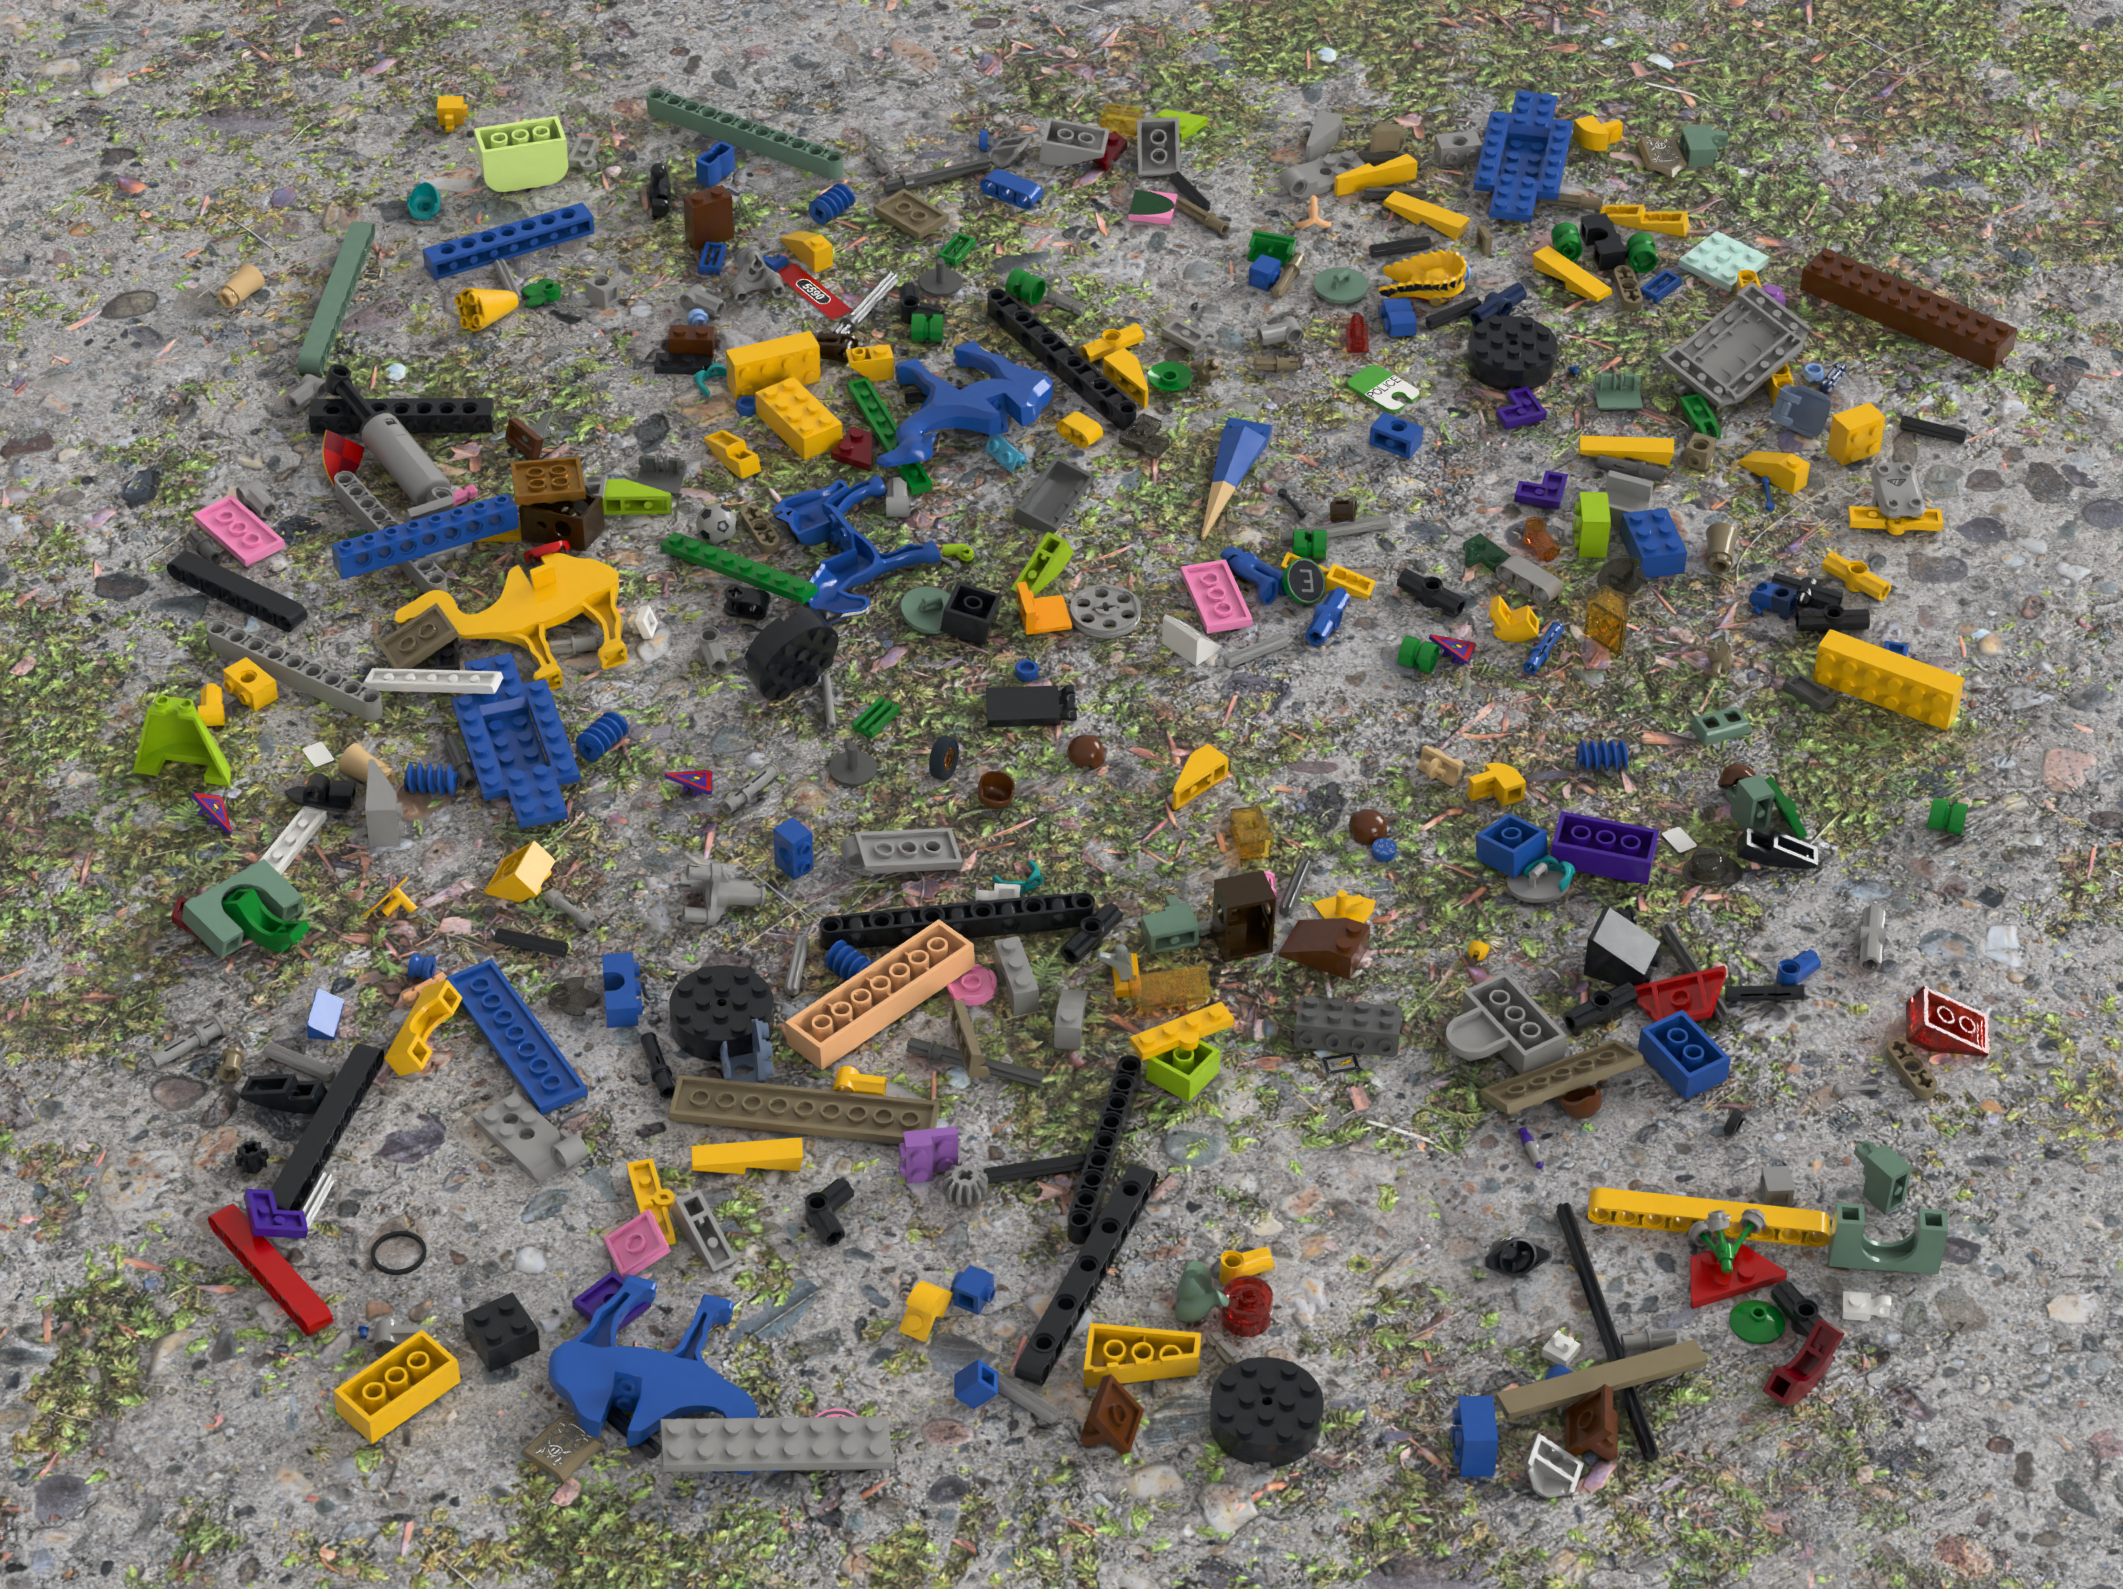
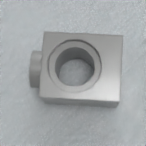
M599 271L585 281L587 300L604 309L620 300L618 280Z
M1789 1166L1762 1167L1759 1187L1763 1204L1792 1208L1795 1189Z

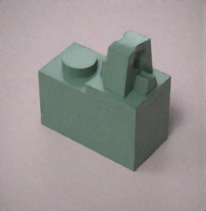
M1711 125L1682 126L1679 144L1688 163V168L1713 166L1714 158L1717 157V148L1727 146L1728 144L1727 131L1712 130Z
M1758 774L1738 781V785L1728 787L1726 797L1731 804L1730 814L1743 831L1747 827L1758 832L1769 829L1775 792L1762 776Z
M1175 895L1166 896V903L1162 912L1141 917V935L1150 955L1199 944L1200 926L1188 902L1180 904Z
M1865 1140L1855 1146L1854 1155L1864 1165L1863 1175L1866 1176L1863 1196L1884 1215L1904 1204L1912 1167L1886 1144L1878 1148L1870 1141Z

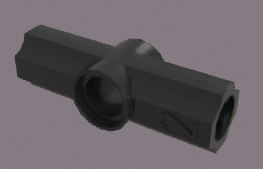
M1405 568L1397 579L1398 587L1420 597L1421 604L1427 608L1439 607L1458 617L1466 606L1467 599L1444 588L1442 580L1437 577L1430 576L1425 578Z
M1774 573L1771 583L1797 590V606L1802 608H1808L1811 605L1825 608V606L1831 604L1840 606L1843 599L1842 592L1822 587L1815 579L1810 577L1799 580Z
M1831 604L1825 606L1824 610L1796 611L1795 626L1797 631H1822L1824 634H1827L1829 629L1840 633L1842 630H1867L1870 626V613L1868 609L1844 610L1841 606Z
M1111 902L1105 904L1093 916L1086 917L1081 921L1080 929L1060 948V954L1065 958L1066 962L1072 965L1079 963L1091 950H1097L1103 945V938L1123 919V913L1119 910L1118 906Z
M1630 982L1623 983L1609 991H1594L1589 1001L1563 1014L1566 1028L1573 1033L1579 1032L1593 1024H1607L1611 1019V1015L1638 1002V994Z
M1786 1280L1778 1283L1771 1290L1770 1297L1789 1317L1792 1330L1808 1338L1817 1320L1823 1319L1818 1314L1819 1307L1817 1303L1813 1300L1805 1299L1795 1286Z

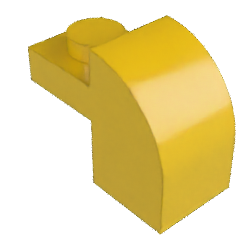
M1593 115L1575 119L1573 138L1586 149L1605 151L1608 144L1621 141L1623 123L1618 119L1601 124Z
M1500 595L1491 598L1489 616L1494 622L1493 633L1496 637L1503 641L1518 643L1538 637L1539 620L1528 605L1511 611Z
M1502 763L1485 764L1484 773L1469 777L1467 796L1471 801L1494 795L1502 807L1524 800L1526 781L1516 769Z
M920 1281L913 1288L905 1303L908 1305V1308L898 1331L926 1342L936 1316L944 1317L953 1292L930 1282Z

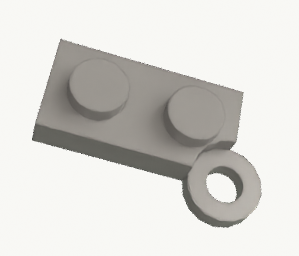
M578 136L568 158V167H576L586 171L595 169L597 162L594 156L600 145L599 138Z
M1176 318L1162 327L1161 330L1162 336L1193 353L1204 348V344L1214 345L1218 342L1217 333L1213 331L1202 333Z

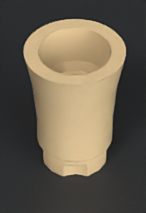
M243 263L230 280L217 292V299L225 308H233L252 293L265 286V279L254 265Z
M359 743L350 745L341 756L338 765L339 772L367 784L369 759L375 760L390 784L395 779V772L387 764L366 751Z

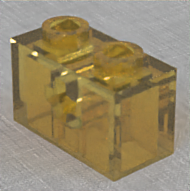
M1260 806L1230 809V830L1240 861L1270 858V847H1274V837L1272 832H1268V819L1266 815L1262 814Z

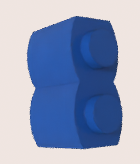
M724 141L714 144L709 151L702 153L696 159L697 182L707 187L714 186L722 177L729 175L735 169L734 146Z
M1408 297L1382 299L1381 306H1378L1379 319H1383L1384 332H1387L1389 337L1416 335L1417 320L1412 310L1410 299Z

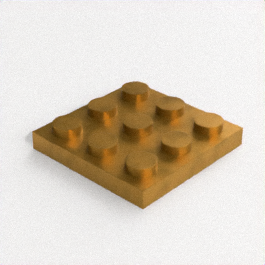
M580 456L510 462L516 505L529 506L534 503L552 504L557 501L575 502L580 499H586Z

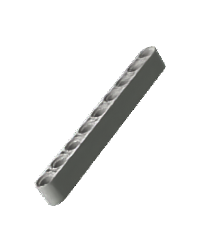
M342 471L334 476L337 499L368 533L400 525L352 472ZM429 555L397 564L423 594L433 590H441L448 593L446 574Z
M214 620L207 625L208 642L212 651L236 662L247 657L272 678L364 720L375 721L383 716L382 698L378 690L228 622Z

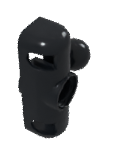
M655 163L650 168L649 202L652 203V217H663L671 209V186L664 164Z

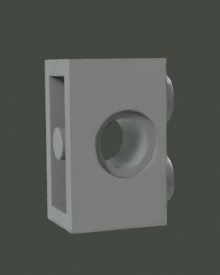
M1476 130L1435 134L1434 154L1440 166L1479 162L1482 143Z

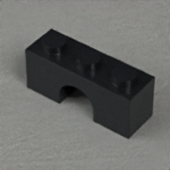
M1607 214L1581 216L1579 234L1586 246L1594 245L1593 260L1599 271L1613 270L1619 265H1625V259L1628 258V249L1621 242L1620 234L1615 231L1614 224L1609 220Z

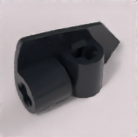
M315 773L309 777L305 787L296 786L285 790V795L298 805L347 813L354 803L356 783L332 780L330 785V780L326 775Z

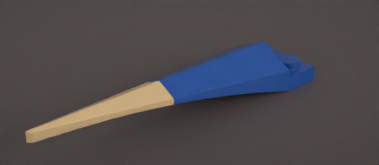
M1228 417L1225 428L1222 430L1201 534L1202 541L1206 539L1244 476L1267 447L1272 433V425Z

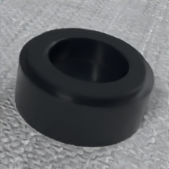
M1735 1108L1724 1126V1132L1732 1136L1735 1135L1745 1119V1112Z

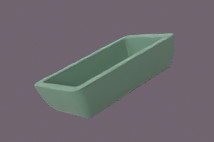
M1737 706L1695 717L1689 726L1702 745H1709L1751 733L1750 723ZM1736 716L1739 721L1729 722L1726 718ZM1716 721L1719 725L1714 728H1707L1705 723Z

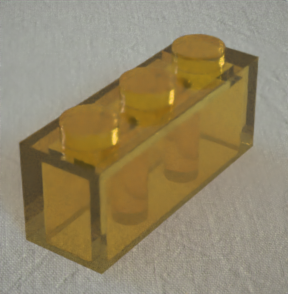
M1207 965L1133 975L1127 979L1132 1010L1140 1009V1013L1155 1011V1006L1165 1005V1009L1181 1007L1180 1003L1189 1001L1190 1005H1200L1206 1003L1205 999L1212 996Z

